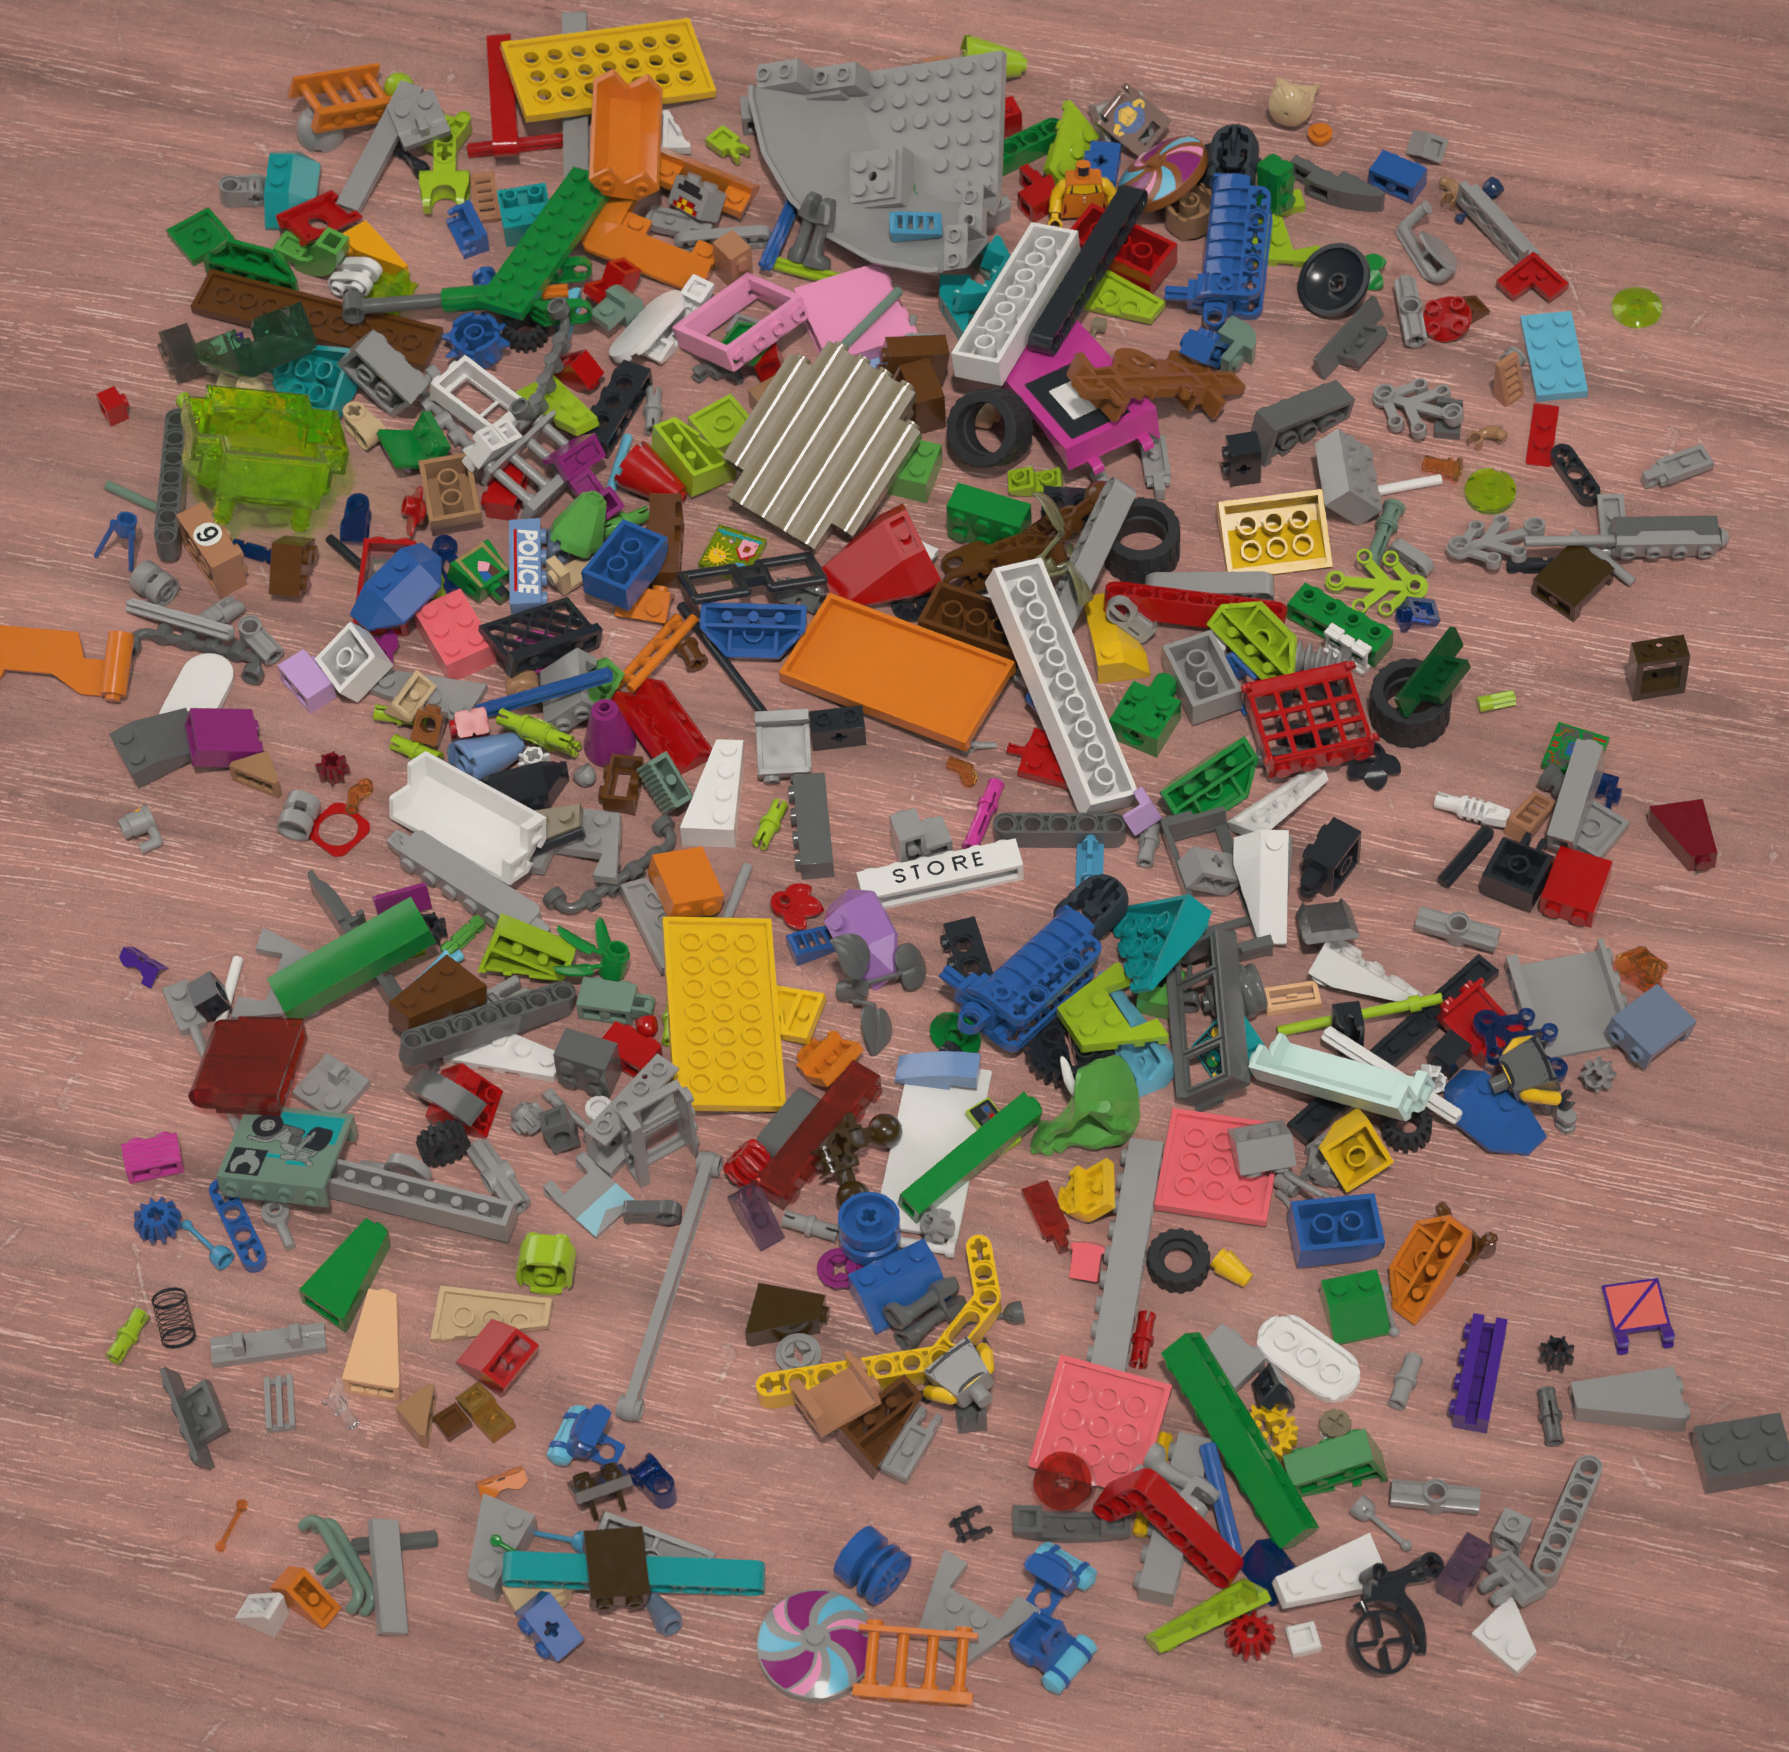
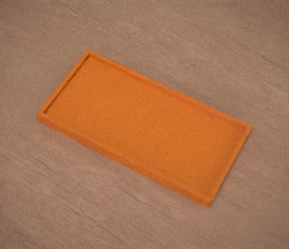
M829 593L806 628V632L801 636L778 673L780 681L847 707L862 705L863 713L967 752L971 746L970 742L1009 678L1013 677L1017 670L1015 661Z

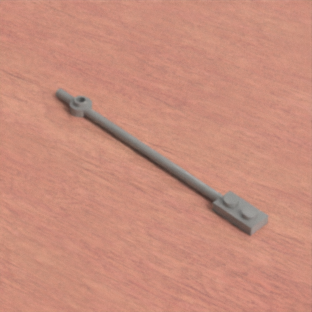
M185 979L162 988L163 995L181 1036L191 1035L235 1134L240 1118L200 1030L208 1026L206 1019L193 1005L187 986L189 981ZM264 1200L265 1204L261 1209L264 1224L270 1228L277 1229L285 1250L294 1249L296 1244L287 1226L291 1216L288 1204ZM274 1209H279L276 1213L271 1212Z

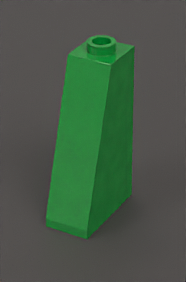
M365 1218L299 1289L303 1304L344 1333L349 1330L368 1289L391 1247L388 1237L389 1232L386 1227L379 1222L373 1223L368 1218Z

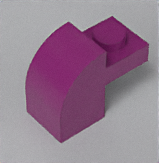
M590 468L567 483L576 498L583 492L596 491L600 493L606 501L605 520L625 507L611 485L604 489Z

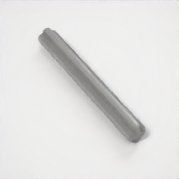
M131 598L125 603V610L131 614L226 641L233 639L235 636V628L231 625Z

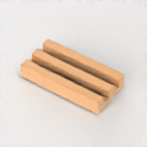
M1315 981L1264 988L1268 1002L1267 1016L1322 1008L1318 984ZM1313 991L1312 993L1297 995L1299 992ZM1287 994V996L1270 999L1271 996Z

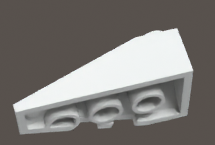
M1259 830L1234 837L1233 866L1256 937L1271 934L1274 945H1287L1289 830Z
M1345 940L1326 942L1308 974L1312 975V979L1322 986L1329 985L1334 988L1388 1000H1407L1408 996L1419 994V997L1424 996L1398 976H1387L1383 966L1377 961L1371 962L1361 957L1363 951Z

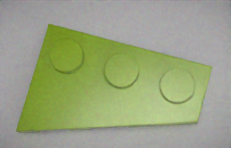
M1071 100L1064 101L1062 110L1064 112L1062 119L1057 122L1056 130L1058 132L1054 143L1050 145L1043 168L1047 175H1052L1055 185L1059 180L1064 179L1067 170H1076V162L1084 159L1085 150H1090L1091 140L1097 141L1100 137Z

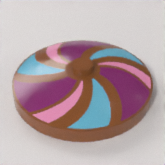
M1178 136L1167 139L1151 147L1131 163L1120 178L1117 190L1122 184L1147 190L1148 202L1142 213H1149L1164 208L1185 195L1200 180L1208 166L1209 153L1201 140L1196 137Z

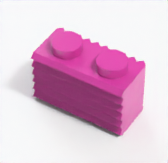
M160 1132L155 1137L147 1139L136 1137L130 1139L127 1143L121 1144L125 1171L130 1184L151 1179L155 1180L162 1176L183 1174L185 1172L176 1132Z

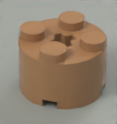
M1200 183V185L1195 184L1181 198L1164 207L1165 225L1181 241H1189L1207 233L1212 190L1203 183Z

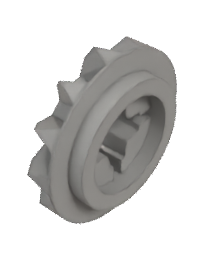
M795 1333L788 1335L779 1342L776 1348V1362L782 1370L818 1365L819 1361H821L820 1345L813 1337L807 1334ZM795 1347L800 1354H804L802 1363L797 1358H793Z

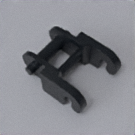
M980 1505L962 1511L960 1517L952 1518L949 1522V1527L955 1528L958 1534L956 1538L957 1543H965L970 1539L974 1542L984 1538L986 1532L988 1534L993 1532L991 1526H985L978 1530L974 1529L969 1520L975 1516V1512L978 1514L983 1512ZM964 1523L967 1524L970 1530L965 1533L960 1526Z

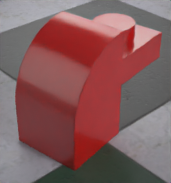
M1026 163L1019 167L1020 185L1024 189L1018 192V209L1031 222L1035 223L1050 214L1049 203L1055 182L1051 174L1042 178L1039 171L1034 170Z
M624 257L608 261L602 279L585 283L583 293L597 304L606 298V290L614 285H621L633 293L642 270Z

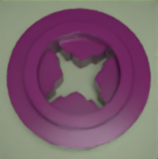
M834 1248L825 1252L820 1257L817 1263V1274L825 1287H833L836 1291L838 1288L844 1287L849 1289L848 1274L862 1268V1265L854 1263L847 1258L841 1248ZM845 1266V1274L839 1272L836 1275L834 1267L841 1268Z

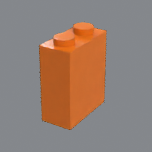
M703 846L653 854L651 856L648 874L667 917H699L720 913L724 894Z

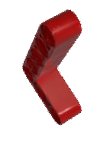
M1150 1468L1139 1469L1109 1482L1093 1504L1095 1514L1109 1522L1140 1511L1211 1583L1219 1588H1229L1244 1565L1243 1558L1160 1474Z

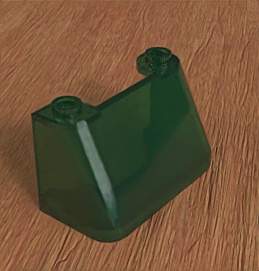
M300 301L253 319L251 332L254 341L252 342L250 337L243 339L235 335L237 334L236 330L233 329L191 345L197 361L202 365L246 380L313 352L316 348V338Z

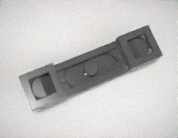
M419 1068L403 1088L405 1093L420 1101L424 1099L468 1126L473 1124L487 1106L483 1100L462 1086L426 1068Z
M1040 1505L1012 1506L1013 1534L1028 1539L1056 1543H1096L1124 1539L1131 1535L1130 1515L1109 1522L1098 1517L1095 1512L1042 1511V1506Z

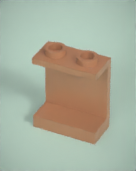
M849 1350L844 1352L849 1367L807 1390L799 1378L788 1383L796 1404L821 1438L882 1404L878 1394L881 1391V1387L874 1375L870 1377L867 1375L868 1370L860 1357L855 1359Z

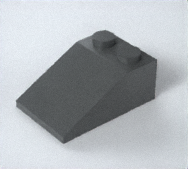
M186 708L132 721L109 734L138 788L191 761L184 726L188 715Z

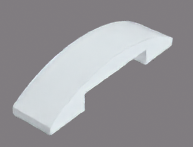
M693 274L681 290L682 295L686 299L685 308L652 346L641 355L659 364L669 359L679 348L672 326L710 300L715 288L714 283Z

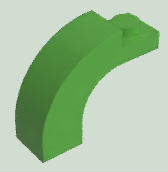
M327 227L316 243L302 246L299 244V238L285 231L273 249L284 254L287 261L295 264L296 271L311 276H326L335 270L347 254L350 240L348 236Z

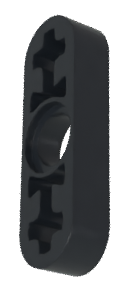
M1567 444L1555 445L1551 450V465L1580 505L1584 507L1595 506L1597 504V494L1601 492L1600 486L1571 446ZM1576 471L1581 473L1582 477L1572 479L1568 474Z

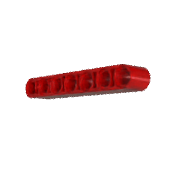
M511 33L486 35L494 158L519 156L516 95L500 49L501 42L512 41Z
M1112 581L1106 584L1103 611L1106 613L1109 599L1122 595L1128 597L1132 603L1138 606V612L1150 621L1156 620L1157 622L1210 628L1207 623L1221 604L1262 601L1284 624L1287 615V606L1278 601L1121 581ZM1114 605L1123 615L1129 612L1125 605Z

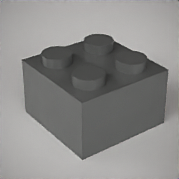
M570 1028L565 1029L553 1054L558 1083L567 1089H579L593 1097L605 1096L610 1099L622 1073L618 1043Z

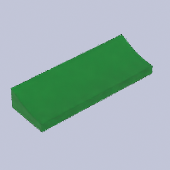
M409 897L268 977L267 980L284 1013L293 1025L437 942L414 901Z

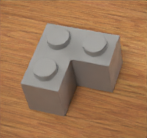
M913 808L901 810L889 816L891 846L898 862L902 863L916 860L923 856L930 857L947 851H953L952 839L942 815L920 821L916 809Z

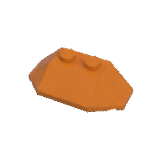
M1452 1215L1417 1220L1389 1266L1390 1287L1393 1297L1392 1309L1412 1324L1417 1325L1443 1298L1471 1252L1473 1231Z

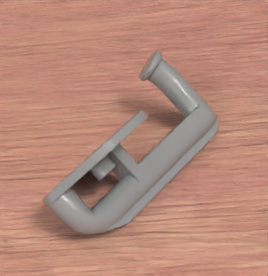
M1424 200L1420 206L1414 209L1397 226L1396 234L1423 278L1434 283H1442L1456 271L1458 261L1450 248L1441 239L1421 231L1418 234L1419 240L1412 227L1423 216L1432 214L1430 203ZM1432 258L1444 266L1439 272L1436 271L1430 260Z

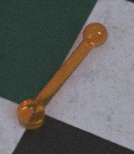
M240 1499L237 1501V1510L221 1540L215 1544L216 1551H225V1543L241 1513L248 1509L246 1500Z

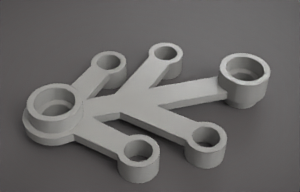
M1417 378L1413 382L1397 388H1393L1390 384H1380L1374 389L1372 395L1373 403L1377 407L1385 409L1389 418V429L1392 432H1400L1405 427L1403 417L1397 414L1394 405L1405 409L1411 423L1412 436L1415 439H1422L1427 435L1426 424L1421 422L1418 412L1441 418L1450 427L1459 426L1464 419L1463 409L1457 403H1450L1444 408L1426 403L1438 398H1451V392L1446 384L1438 385L1435 389L1428 391L1427 380L1424 378ZM1412 392L1416 394L1415 396L1409 398L1403 397L1404 395H1407Z
M1505 514L1494 516L1493 523L1485 534L1482 521H1471L1463 536H1455L1450 539L1447 545V554L1458 560L1471 557L1485 561L1486 567L1489 569H1498L1502 565L1501 555L1497 552L1511 555L1513 562L1522 563L1527 559L1526 548L1509 545L1506 542L1522 539L1525 536H1544L1545 521L1539 517H1531L1524 522V528L1501 534L1498 533L1509 528V517ZM1483 535L1481 539L1473 540L1475 537H1481ZM1487 548L1497 552L1488 553L1479 549Z

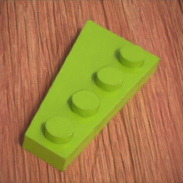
M553 375L552 378L557 386L553 392L545 395L549 408L542 414L546 416L551 410H554L556 414L553 421L556 426L575 436H579L599 426L598 418ZM534 382L515 393L528 400L536 392L538 384Z
M1242 1578L1231 1584L1229 1588L1221 1590L1144 1637L1148 1646L1159 1653L1173 1650L1178 1644L1271 1601V1598L1266 1589Z

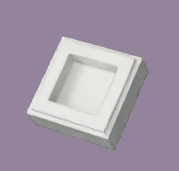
M1314 1621L1285 1627V1635L1292 1658L1322 1651Z

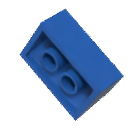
M924 1238L848 1274L849 1292L875 1335L893 1327L886 1320L882 1311L886 1304L896 1302L907 1306L926 1294L931 1283L944 1279L938 1261ZM951 1295L945 1298L944 1301L951 1298Z

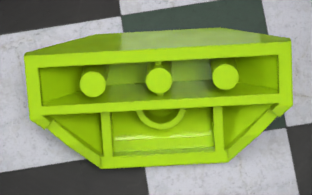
M1262 601L1221 604L1207 623L1261 680L1295 672L1297 636Z

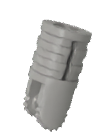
M228 596L196 616L228 624L244 611L245 605L240 601H236L234 597Z

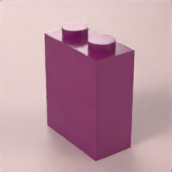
M190 708L184 726L192 767H229L232 761L263 752V744L261 741H258L257 736L259 730L258 721L254 720L252 709Z

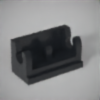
M1360 1001L1332 1004L1330 1027L1335 1028L1364 1047L1365 1024ZM1337 1050L1338 1054L1343 1056V1053Z

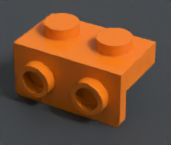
M653 585V590L646 589L629 611L616 606L614 616L666 624L669 617L671 600H674L675 594L668 592V587Z

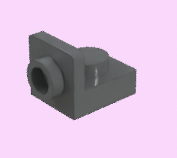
M1453 398L1437 399L1438 407L1444 408L1450 403H1457L1463 409V400ZM1436 417L1434 438L1460 440L1461 424L1457 427H1450L1443 419Z

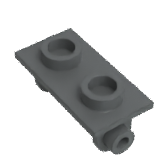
M777 577L776 580H777V581H782V580H784V579H781V578H778V577ZM812 586L810 588L774 592L773 597L777 599V602L788 605H796L798 598L802 599L800 605H807V612L816 614L827 595L824 594V589Z

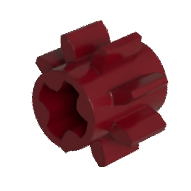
M335 751L321 755V763L315 764L320 781L326 780L331 786L345 782L344 774L350 773L346 756H339Z

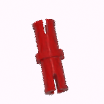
M1147 1310L1138 1312L1136 1332L1132 1334L1131 1338L1133 1349L1129 1365L1132 1368H1136L1140 1358L1139 1370L1148 1367L1149 1350L1154 1344L1152 1333L1156 1314L1150 1311L1149 1318L1146 1321Z

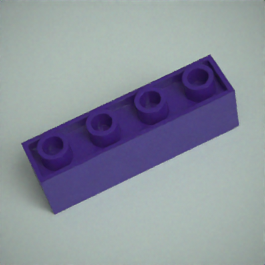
M1473 1313L1472 1323H1466L1463 1340H1467L1468 1344L1467 1349L1461 1348L1458 1365L1463 1366L1462 1374L1456 1373L1453 1390L1458 1391L1457 1399L1451 1398L1448 1416L1454 1417L1452 1428L1487 1434L1508 1319L1496 1317L1495 1324L1484 1322L1485 1315Z

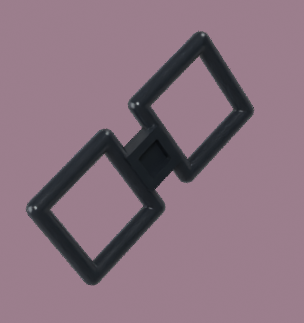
M812 552L758 559L754 561L753 565L738 567L732 563L681 571L677 574L678 581L690 602L694 605L748 597L752 593L750 587L765 585L770 593L825 585L828 582L827 575ZM807 563L814 576L775 582L767 569ZM731 575L738 588L698 594L691 580Z

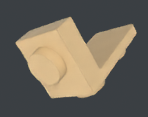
M591 553L589 558L578 557L565 566L555 555L547 559L546 577L548 581L563 596L583 584L581 571L592 559L594 553Z

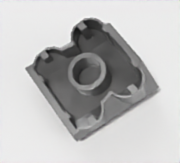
M1340 898L1339 902L1305 905L1303 902L1296 912L1299 936L1302 937L1303 943L1316 944L1358 939L1359 931L1351 908L1342 898Z

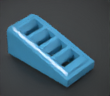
M889 212L890 235L893 242L943 237L941 213ZM930 221H934V229H929ZM923 222L924 229H919V223ZM913 223V229H909V224Z

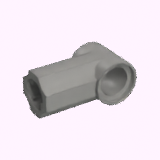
M254 615L242 617L238 623L240 641L248 649H251L266 666H273L279 662L284 654V649L262 627L261 620Z

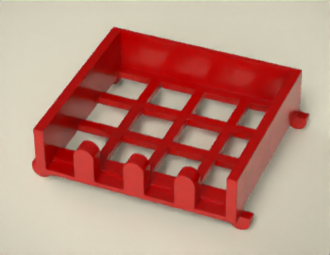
M1345 661L1244 683L1240 687L1241 693H1244L1243 698L1268 778H1283L1291 773L1300 771L1310 772L1318 767L1327 765L1337 766L1346 761H1360L1373 756L1374 742L1380 741L1377 733L1371 734L1351 673L1352 669H1356L1354 661ZM1343 680L1348 695L1333 697L1329 682ZM1323 684L1327 699L1309 703L1304 688ZM1298 690L1303 704L1284 708L1279 693ZM1274 695L1278 710L1259 714L1255 699ZM1350 701L1354 716L1340 719L1336 704ZM1330 705L1334 721L1315 724L1311 709ZM1305 711L1310 726L1291 730L1286 715ZM1280 716L1285 731L1266 735L1261 720ZM1357 722L1361 738L1347 741L1343 725ZM1337 727L1341 742L1322 746L1318 731ZM1312 732L1316 748L1297 751L1293 736ZM1287 738L1292 753L1273 757L1268 742Z

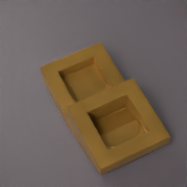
M479 1381L455 1398L464 1412L492 1443H495L516 1427L514 1420L497 1404L495 1397Z

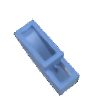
M937 1051L899 1056L895 1083L950 1090L951 1085L977 1088L981 1069V1054Z

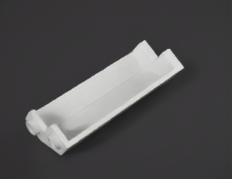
M427 751L408 762L407 785L393 793L389 798L390 819L414 832L423 830L508 885L513 884L529 872L533 864L529 861L536 847L542 848L546 840L545 816Z

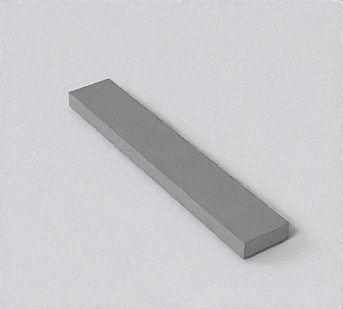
M401 80L389 104L422 93L424 89ZM387 108L336 202L344 210L350 212L356 210L361 213L399 141Z

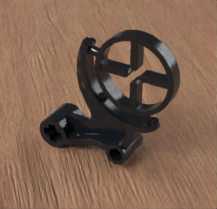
M1427 1552L1412 1560L1403 1568L1395 1571H1388L1384 1564L1376 1563L1360 1573L1359 1579L1364 1586V1597L1362 1601L1354 1604L1353 1607L1354 1609L1360 1607L1363 1615L1353 1623L1348 1641L1354 1661L1365 1672L1378 1677L1390 1676L1402 1670L1408 1664L1412 1652H1415L1416 1656L1426 1655L1427 1637L1425 1625L1416 1605L1407 1596L1405 1587L1408 1584L1415 1583L1423 1585L1439 1577L1444 1571V1562L1439 1554ZM1367 1605H1381L1395 1611V1613L1382 1609L1369 1611ZM1370 1617L1376 1640L1358 1642V1630L1362 1622ZM1380 1617L1392 1622L1402 1635L1401 1637L1384 1640V1646L1378 1649L1382 1669L1368 1663L1360 1652L1361 1649L1374 1648L1379 1645L1378 1639L1384 1636ZM1411 1632L1413 1634L1415 1644H1413ZM1404 1644L1402 1660L1392 1669L1388 1650L1385 1646Z

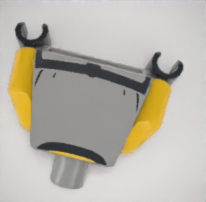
M966 1336L924 1370L930 1383L925 1381L924 1385L926 1387L920 1391L923 1394L922 1401L924 1404L936 1401L948 1405L956 1403L961 1408H964L974 1401L980 1408H984L991 1403L993 1396L988 1389L994 1384L991 1374L995 1370L993 1350L986 1337L982 1338V1343L974 1345Z

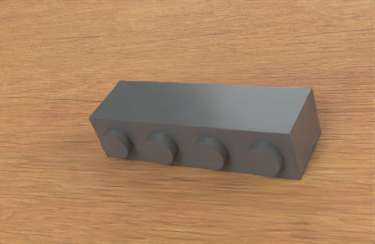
M825 772L792 775L793 786H788L789 802H795V808L790 809L791 824H797L798 830L792 831L793 846L799 847L800 852L794 854L796 870L801 869L802 880L835 877Z

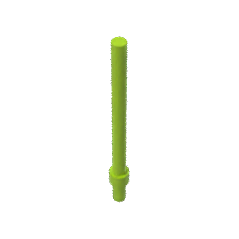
M1441 993L1419 997V994L1408 996L1407 1000L1363 1008L1361 1010L1365 1020L1409 1010L1411 1013L1422 1011L1424 1007L1442 1004L1443 999ZM1331 1015L1279 1025L1277 1030L1278 1033L1285 1034L1286 1036L1329 1027Z

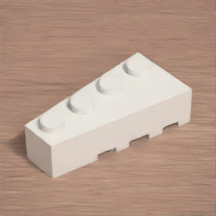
M716 739L680 826L682 846L736 848L745 765L743 740Z

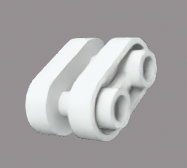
M344 257L338 264L337 271L333 272L328 279L327 284L330 291L336 296H343L351 290L359 291L364 296H367L373 288L372 282L378 280L383 270L380 264L371 258Z

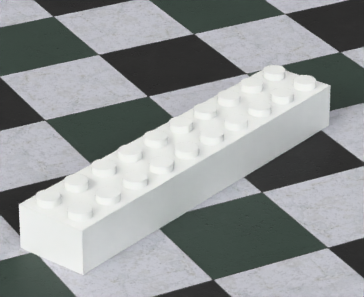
M1042 558L994 568L985 581L986 588L1078 812L1106 813L1129 807L1136 798L1133 792L1137 790V787Z

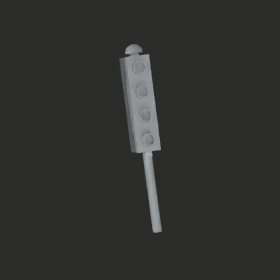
M1717 516L1614 517L1608 529L1609 535L1525 536L1524 546L1606 545L1611 547L1612 557H1621L1622 559L1634 557L1656 559L1661 556H1672L1677 559L1686 556L1709 558L1715 556L1719 548L1728 544L1730 536L1727 530L1719 527Z

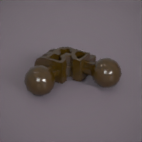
M848 1112L844 1115L840 1125L836 1126L832 1132L822 1138L817 1149L810 1152L811 1155L819 1156L820 1161L814 1164L815 1168L824 1169L825 1174L819 1177L820 1180L837 1176L840 1187L836 1193V1204L839 1209L851 1196L861 1192H870L865 1184L855 1179L853 1170L860 1165L855 1154L862 1152L871 1143L879 1148H891L897 1145L903 1133L902 1124L897 1117L891 1114H878L871 1119L868 1127L862 1128L861 1124L857 1125L854 1114Z

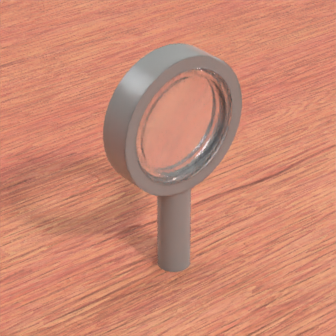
M402 1153L389 1155L386 1163L367 1160L360 1162L362 1165L430 1181L432 1178V1172L427 1165L410 1155Z

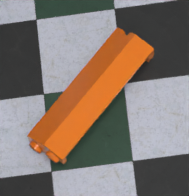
M613 68L593 79L589 180L605 196L639 201L659 191L663 89L649 74L628 84Z

